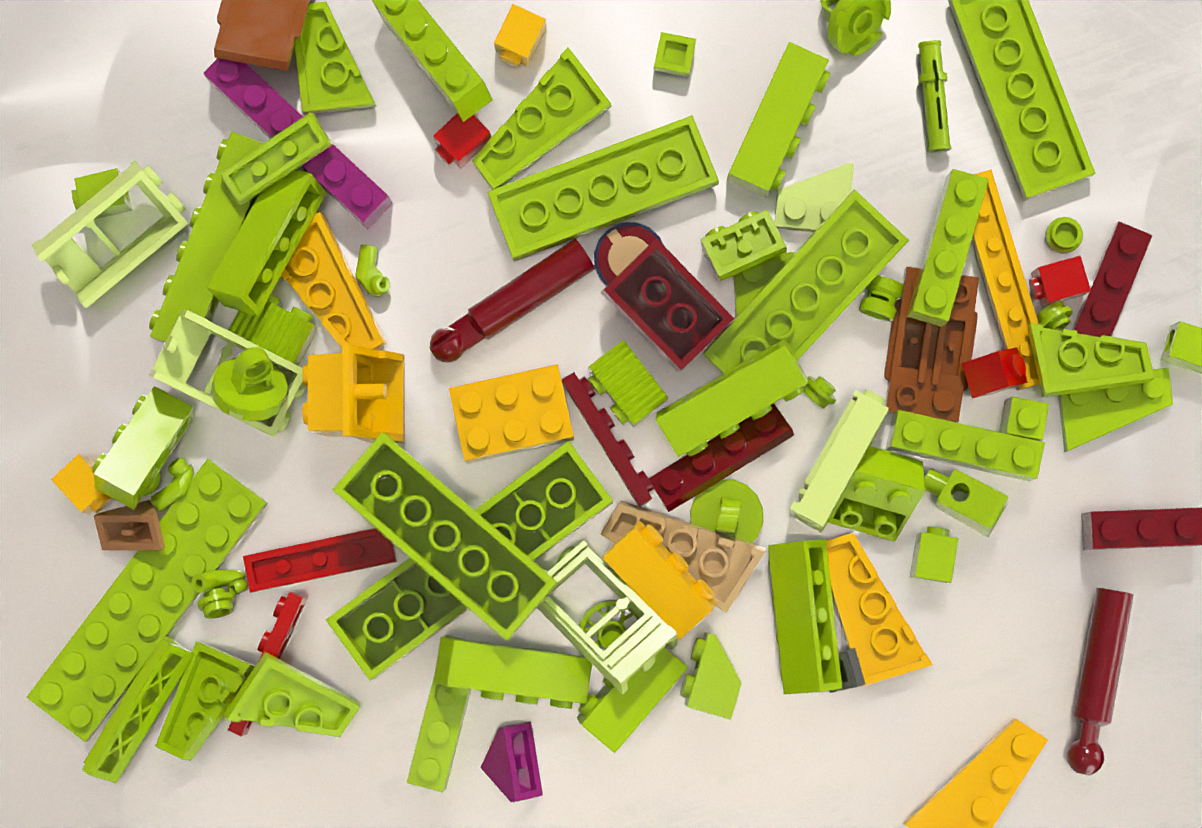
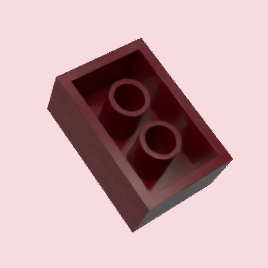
M657 238L600 292L676 371H682L735 319Z

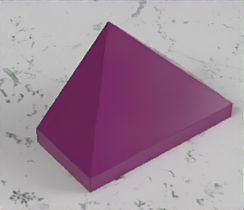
M531 721L500 727L480 767L510 802L543 796Z

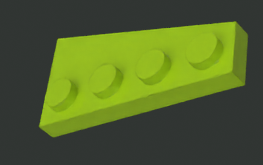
M567 47L560 55L558 61L538 81L537 86L516 107L511 117L504 125L500 126L474 157L472 163L492 190L501 187L611 108V102L571 49Z

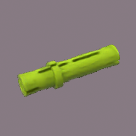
M923 41L917 44L921 66V75L918 76V83L923 86L928 152H946L952 150V146L950 145L944 85L948 78L947 73L943 72L941 41Z

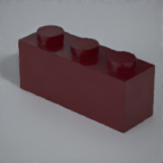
M1202 508L1091 511L1081 513L1083 550L1202 545Z

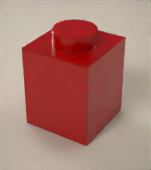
M456 113L433 135L437 145L434 151L448 166L454 162L461 169L485 146L491 138V133L474 115L463 122Z
M1081 255L1040 266L1031 272L1032 278L1029 279L1031 294L1034 300L1039 299L1041 308L1057 301L1063 302L1084 296L1091 291Z
M1017 347L996 351L962 363L972 399L1028 383L1025 374L1026 365Z

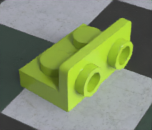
M768 209L760 213L757 211L747 213L737 223L726 228L724 226L716 227L701 239L702 252L705 258L709 259L719 282L787 252L786 244Z

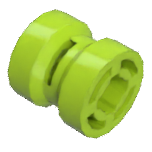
M877 275L867 285L869 290L867 297L862 299L858 311L879 320L893 322L897 311L894 305L896 299L901 298L905 286L896 280Z

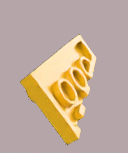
M318 212L314 215L281 276L293 287L300 296L299 298L314 312L322 322V325L341 347L344 344H350L376 350L387 344L324 214Z
M850 533L826 540L833 600L848 649H856L865 685L932 666V662L923 651L909 624L906 623L896 606L897 604L885 588L855 534Z
M1013 719L979 751L980 753L966 766L964 765L941 790L932 795L926 801L927 803L914 815L912 814L903 824L909 828H993L1048 739L1019 720Z

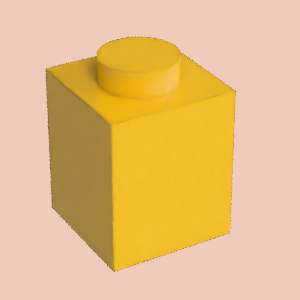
M512 4L494 41L495 51L499 53V59L512 66L518 67L519 63L528 67L547 29L546 19Z
M78 454L51 480L80 512L91 513L94 511L98 513L111 502L112 497L95 489L94 473H92L94 463L87 456Z

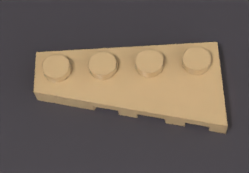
M620 501L600 534L615 543L639 520L645 527L648 524L651 525L663 538L661 544L671 554L676 552L686 561L689 566L687 571L695 580L701 579L709 585L715 595L713 597L716 601L715 606L726 613L767 549L624 501Z

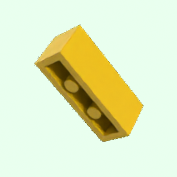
M639 520L606 551L602 558L669 627L671 626L677 632V638L680 640L713 610L716 603L713 599L715 596L714 592L703 580H695L687 571L689 569L688 564L678 553L673 552L671 554L661 544L663 538L654 527L649 524L645 527Z

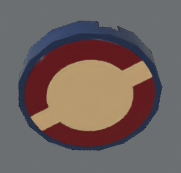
M637 222L620 223L609 228L599 238L594 251V266L600 281L607 286L652 241L657 238L662 243L661 238L650 227Z

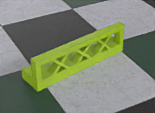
M164 635L157 648L137 673L83 763L85 765L82 770L89 776L117 783L195 655L193 652L173 638Z

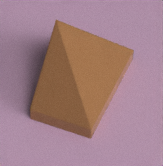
M150 500L139 502L135 509L124 506L94 515L102 550H162L165 548L158 515Z

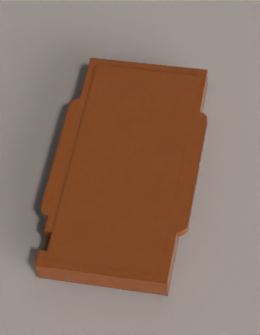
M221 0L217 14V23L220 25L214 47V57L288 71L295 41L302 34L310 0Z
M906 267L903 277V285L905 287L901 298L895 302L894 306L897 311L893 322H891L884 370V378L888 380L885 406L889 408L888 413L902 410L958 423L963 392L968 388L962 363L972 360L978 319L975 305L979 277L961 275L949 321L940 327L906 317L920 268Z

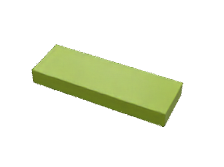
M310 112L219 174L238 205H243L333 144L314 113Z

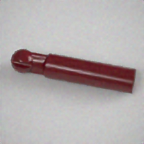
M573 239L469 308L466 315L448 327L437 329L431 336V352L441 362L451 363L457 361L465 351L483 339L489 340L595 270L594 264L577 239Z
M1096 588L1073 715L1082 723L1079 740L1070 745L1067 751L1068 764L1072 770L1079 774L1092 775L1100 770L1104 763V751L1098 744L1100 728L1111 724L1134 597V594Z

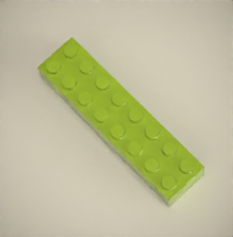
M567 441L474 511L532 561H535L613 504V500L572 444ZM408 558L328 617L326 621L366 677L371 681L460 617L469 608L413 559Z

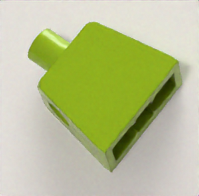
M930 468L924 478L925 490L938 497L936 507L939 510L989 538L1007 506L1009 496L954 469L949 478ZM957 491H963L968 495V498L965 501L959 502L954 500L952 495Z

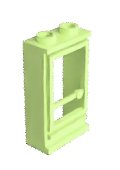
M135 160L130 163L131 166L45 237L41 240L38 239L32 244L37 257L42 262L45 260L58 279L64 285L67 284L76 293L85 308L94 303L189 224L181 214L186 209L173 192L166 196L158 186L163 181L149 165L142 169ZM134 185H137L164 216L120 252L95 225L94 219ZM85 226L91 228L116 255L101 268L72 238Z
M182 309L149 376L222 411L214 402L213 397L209 395L215 370L203 392L186 384L210 334L228 342L227 346L221 349L222 356L215 370L228 357L232 356L233 346L242 350L260 346L189 310ZM264 349L272 364L284 370L283 374L288 384L286 398L280 407V411L268 419L259 421L242 420V414H237L231 410L229 415L275 437L277 431L282 432L290 420L291 412L288 409L293 399H299L306 387H304L302 380L303 368Z
M857 390L854 392L852 399L805 480L804 489L801 488L799 491L798 499L801 500L800 503L795 500L792 503L789 511L790 516L821 533L823 532L828 523L826 521L866 449L869 445L871 446L886 419L889 408L883 405L885 402L884 398L869 390H865L863 394Z
M584 540L577 547H568L559 556L558 563L549 571L544 570L558 584L540 603L537 609L622 695L628 690L627 680L640 668L644 672L649 670L655 663V654L665 645L671 650L677 645V632L671 626L669 627L588 547ZM584 564L620 598L616 602V607L587 633L549 597L554 590ZM629 607L640 619L606 650L602 651L591 637L620 611H625Z

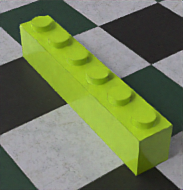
M231 131L228 140H222L216 158L220 161L215 174L210 173L204 184L203 193L206 196L201 207L197 206L191 216L190 227L193 229L188 242L184 240L178 249L176 261L179 264L174 275L170 274L164 284L163 295L166 297L161 310L156 309L151 317L149 329L152 330L150 337L165 344L182 309L189 310L212 322L219 300L206 287L229 249L230 243L234 240L246 219L249 210L259 196L258 194L245 204L238 205L219 173L264 143Z

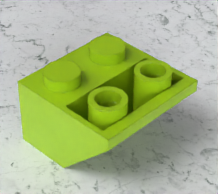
M869 445L826 522L895 542L925 493L923 461Z
M705 632L703 639L696 638L690 659L696 661L693 675H685L680 695L686 698L684 704L689 708L731 720L742 682L717 636Z

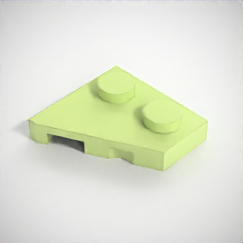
M848 163L779 189L777 191L774 220L776 227L785 230L815 232L851 193L854 164Z

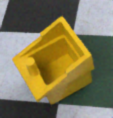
M344 344L342 345V353L308 355V365H304L302 371L303 385L308 387V402L303 404L302 418L304 424L308 425V431L324 436L353 437L369 443H373L384 432L396 443H405L404 354Z

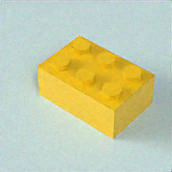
M558 364L449 388L462 453L467 464L574 440Z

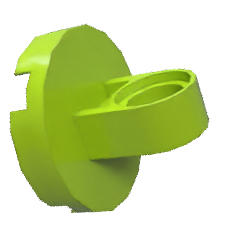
M820 0L824 19L828 22L827 38L831 46L843 54L850 53L853 56H857L869 50L883 34L879 31V28L884 18L889 21L891 17L890 0ZM837 3L834 9L829 8L832 4Z
M251 347L241 352L237 357L223 362L215 370L211 393L214 402L224 413L229 415L231 410L237 414H242V420L259 421L268 419L280 411V407L286 398L288 384L285 375L277 366L272 364L265 350L260 347Z
M721 480L695 496L690 509V523L752 543L758 537L763 525V507L758 495L748 485L736 480Z

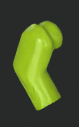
M361 244L355 277L368 294L380 297L389 291L390 281L387 276L384 277L376 268L379 248Z
M177 458L169 465L168 472L174 478L169 485L151 496L153 505L159 511L165 510L175 501L181 499L188 490L194 476V469L192 464L188 465L184 458Z
M211 570L197 574L192 578V587L198 593L227 585L228 592L233 593L235 596L245 592L248 589V583L244 579L246 575L240 570Z

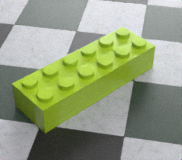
M384 432L377 437L332 489L506 641L510 640L558 584L556 580Z

